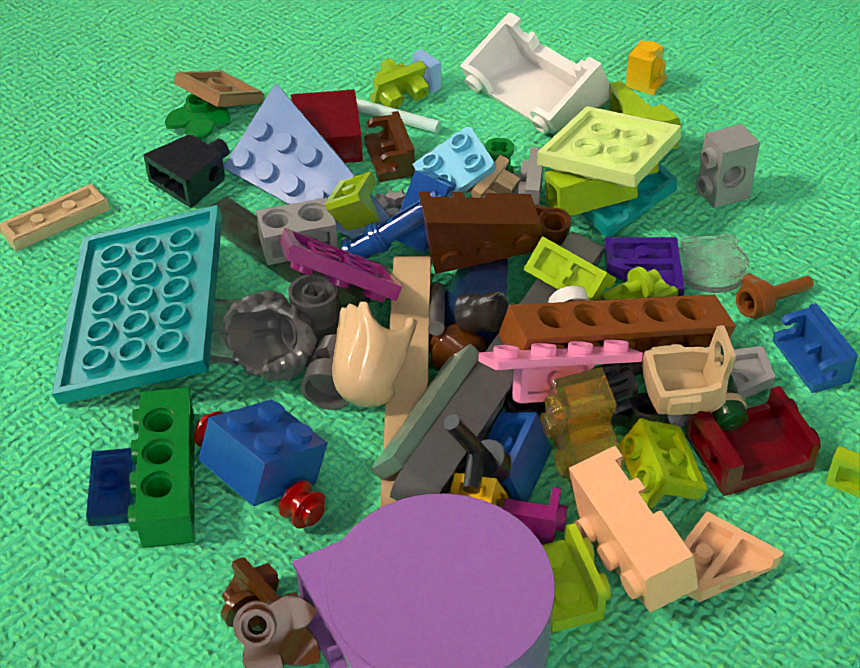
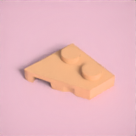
M706 511L684 540V543L694 556L698 589L687 595L699 602L707 600L777 568L781 563L784 552Z

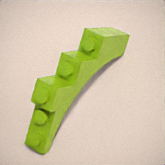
M622 81L610 83L609 111L681 126L679 117L664 104L651 107ZM679 141L671 149L678 148ZM659 162L647 175L659 171ZM552 169L545 172L546 203L551 208L565 210L570 216L635 199L638 195V185L636 187H621L613 182L601 179H588L583 175L567 171L558 172Z

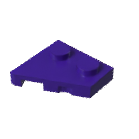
M677 237L604 238V258L607 273L628 281V272L633 268L642 267L647 272L655 269L659 272L665 283L678 289V296L684 295L685 287Z

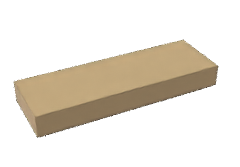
M89 184L1 222L0 234L16 252L110 210L109 203L93 184Z

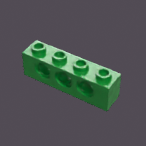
M190 388L140 392L139 409H133L132 411L133 428L135 434L138 433V439L131 440L132 461L134 465H137V471L130 472L131 495L136 497V505H129L128 507L130 530L138 531L142 548L195 543V414Z

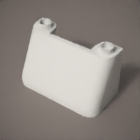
M511 12L501 20L460 65L467 77L464 81L470 89L476 93L484 92L531 121L532 125L543 134L547 132L554 134L560 131L586 106L599 108L609 100L610 84L600 62L591 57H588L586 61L580 60L578 64L542 45L534 32L524 33L519 26L522 23L521 18Z

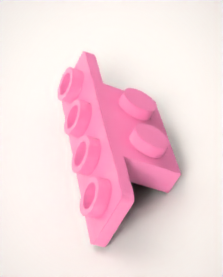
M605 340L604 346H593L589 342L572 341L568 342V348H557L556 345L547 343H534L531 345V350H519V347L511 345H496L493 352H479L478 361L495 370L514 369L512 399L518 403L589 399L587 381L594 378L593 368H595V364L642 362L643 353L629 348V342L623 340Z

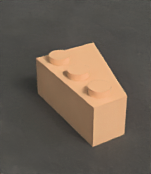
M613 446L569 467L579 519L575 523L582 538L588 537L597 549L604 567L608 571L615 570L620 576L622 585L630 598H638L651 613L698 589L694 556L661 510L654 514L651 512L639 495L645 492L644 485L638 477L631 481L627 478L621 465L623 456L617 447Z

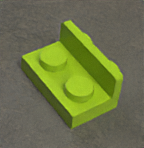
M640 418L621 441L619 447L632 480L638 477L644 485L645 492L639 495L649 509H652L664 494L699 500L708 490L680 426Z
M576 523L566 525L565 540L542 545L550 560L554 576L552 633L604 620L606 600L611 598L610 585L606 575L603 572L598 573L594 565V551L589 538H582Z

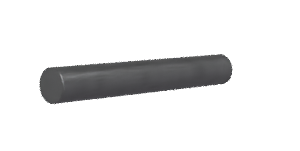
M438 282L434 283L430 290L428 331L433 336H439L444 332L445 286Z

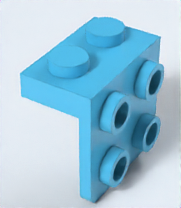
M471 127L463 128L413 163L416 170L432 171L454 182L456 187L454 191L448 193L447 197H451L452 192L467 191L493 173L497 167Z

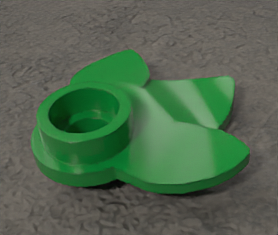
M190 94L187 96L183 107L174 109L168 114L165 126L167 129L184 128L186 135H193L201 140L213 132L214 125L228 124L230 115L226 108L216 107L202 98Z

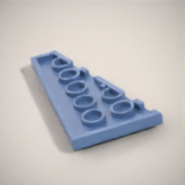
M276 83L224 165V169L287 205L322 198L328 199L339 181L356 176ZM370 194L378 213V223L380 224L391 216L375 197ZM334 218L337 232L350 239L367 230V226L348 231Z

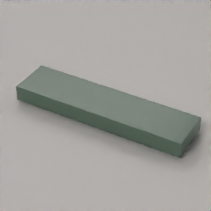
M469 344L447 359L375 462L371 471L381 480L402 470L477 363L479 351L472 344Z

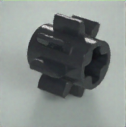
M618 363L603 364L593 368L596 378L588 380L587 387L594 406L598 410L606 407L607 413L613 412L614 415L631 409L632 404L629 398L638 395V385L630 368L623 367L620 369Z

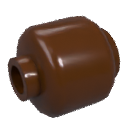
M460 323L451 324L448 327L444 326V332L439 336H433L430 341L431 363L440 370L449 357L469 344H472L479 352H485L487 350V343L482 336Z

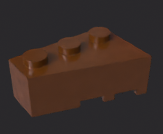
M418 191L427 245L435 274L533 253L542 238L541 223L531 194L486 193L485 198H466L464 192H452L451 197H431L430 192Z

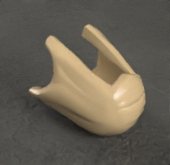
M359 302L358 307L350 303L347 305V308H341L333 356L332 377L336 390L344 400L361 407L380 406L392 400L395 396L392 383L404 362L416 329V319H406L403 328L393 331L382 327L375 320L366 302Z

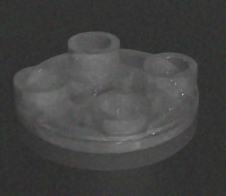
M722 233L717 237L688 235L681 239L679 254L684 284L706 293H725L742 285V279L748 273L749 259L744 250L738 246L737 237L729 233Z

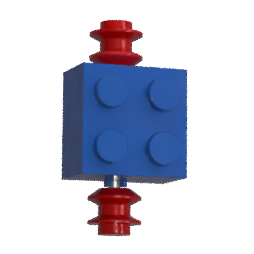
M272 399L226 413L221 411L212 412L203 416L198 421L194 433V441L201 447L198 460L252 506L280 497L279 514L284 518L292 517V525L297 529L312 526L321 519L325 511V495L320 491L312 492V485L316 484L328 443L313 432L311 427L299 421L286 411L280 403Z

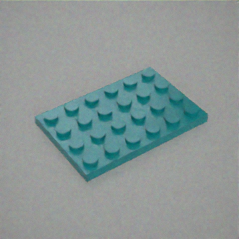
M218 205L83 237L52 390V396L58 405L209 371L223 218Z

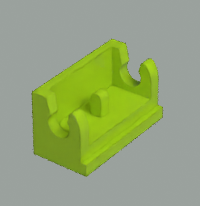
M543 236L523 269L558 290L567 286L583 287L586 290L589 301L602 300L599 297L604 288H612L616 281V278Z

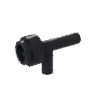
M451 414L445 418L443 422L444 428L467 452L463 491L469 494L480 493L482 477L495 478L500 484L503 483L510 475L512 462L511 456L501 443L491 439L480 441L456 414Z

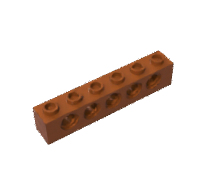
M711 294L509 305L498 335L503 345L519 347V350H531V345L534 343H547L556 345L557 348H568V342L572 341L589 342L593 346H604L605 340H623L629 342V348L642 352L644 355L645 351H649L653 347L672 346V344H681L683 347L710 346L717 326L724 325L730 339L736 325L717 296Z

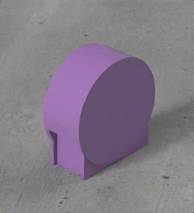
M426 494L401 499L366 516L351 529L343 540L292 561L293 567L297 572L300 597L317 608L314 618L306 626L316 637L320 651L329 668H546L550 650L555 589L550 560L538 538L524 523L509 512L489 502L456 494Z

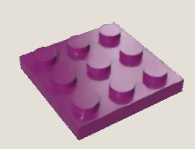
M284 227L279 242L286 259L291 262L290 267L307 275H312L314 270L328 276L326 279L328 282L348 289L349 285L353 284L364 290L363 295L379 302H384L386 297L397 301L402 285L387 266Z

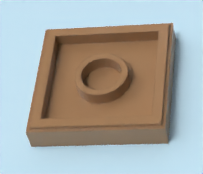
M222 70L187 71L175 74L174 84L216 107L262 104L264 93L261 90Z

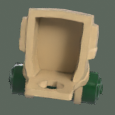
M724 325L716 327L710 346L683 347L681 344H672V346L653 347L651 350L645 351L642 359L643 377L647 393L658 414L682 415L698 413V411L710 412L720 428L725 431L736 430L744 426L748 421L744 397L739 394L731 374L736 354Z

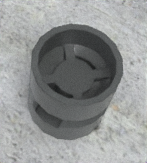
M315 273L312 275L306 274L295 279L290 284L288 294L290 305H296L299 314H305L311 319L313 333L318 343L319 339L326 335H337L340 312L338 287L326 280L328 276Z
M336 334L326 335L319 339L301 383V392L304 397L313 405L328 410L342 409L349 404L336 390L332 377Z

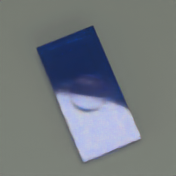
M131 448L92 451L86 519L89 526L129 523L128 507L133 505L134 501L130 490V472H134L136 467L132 461Z

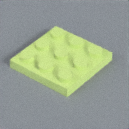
M586 106L537 152L538 165L550 167L558 172L567 171L583 175L588 179H601L613 182L621 187H636L681 139V126Z

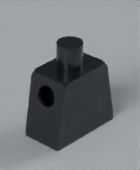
M186 135L143 155L148 181L184 205L192 208L224 181L223 159L229 156L230 151L227 144L220 138L207 144L193 135Z

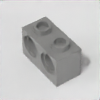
M327 198L256 210L259 238L267 265L288 262L279 242L284 227L338 248L336 223L334 217L326 210L324 205Z

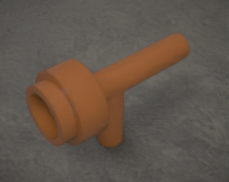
M747 273L743 277L742 286L736 294V305L744 316L758 319L772 314L776 308L777 300L813 288L814 282L807 275L774 286L751 273Z

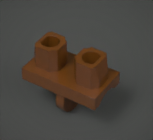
M242 557L232 562L231 567L234 570V577L222 594V599L226 603L221 610V618L227 626L233 627L236 613L244 604L250 601L262 600L271 604L284 596L298 595L295 592H289L278 596L276 592L280 580L275 569L269 563L253 567L245 557ZM254 616L250 619V626L256 631H262L267 627L265 619L260 616Z

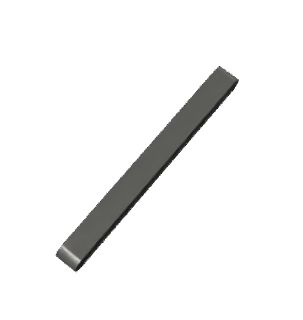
M573 231L570 232L561 245L562 248L596 267L605 250V246ZM537 278L520 304L548 303L551 295L558 289ZM499 335L495 337L485 352H493L494 346L503 345ZM478 361L398 474L391 489L390 498L398 501L413 496L447 494L449 492L454 473L461 474L465 468L467 452L444 428L443 422L445 418L451 414L458 415L477 438L482 441L496 421L499 413L506 406L507 395L513 391L514 369L495 370Z

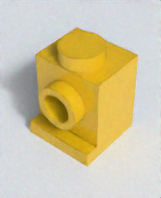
M641 40L628 56L625 85L631 89L655 95L667 77L664 74L666 68V60L663 59L664 46L654 41Z

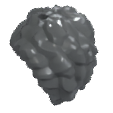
M265 290L260 293L249 294L241 301L234 302L230 306L228 313L223 317L226 323L223 329L228 333L224 338V342L228 349L235 352L233 359L241 364L246 374L261 376V378L268 381H289L295 375L305 371L309 366V360L313 355L317 338L313 333L311 319L305 314H299L296 305H289L287 298L281 293Z

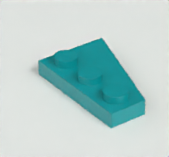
M659 163L658 172L646 175L638 183L637 198L581 214L605 237H610L677 190L678 179Z

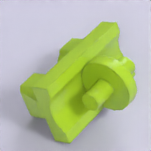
M391 58L383 60L381 62V71L375 73V78L373 79L374 92L370 94L369 99L373 103H382L384 106L398 109L403 105L405 98L403 94L406 92L416 101L425 98L429 90V85L424 78L426 65L422 60L405 66L404 63L396 65Z
M636 267L628 272L627 282L601 293L600 299L678 296V289L665 283L657 270L653 269L647 272L642 267Z

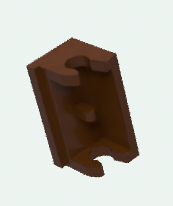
M399 111L392 112V115L374 117L367 121L369 128L383 127L379 133H371L364 136V143L379 182L413 177L415 172L413 163H415L414 147Z

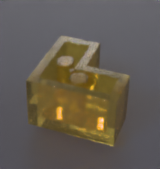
M602 367L554 379L549 396L545 398L546 406L544 413L540 415L545 436L547 438L552 437L557 451L554 452V459L557 470L561 476H567L569 485L573 488L569 467L613 446H616L622 454L610 423L617 404ZM624 457L621 460V465H623L625 461Z

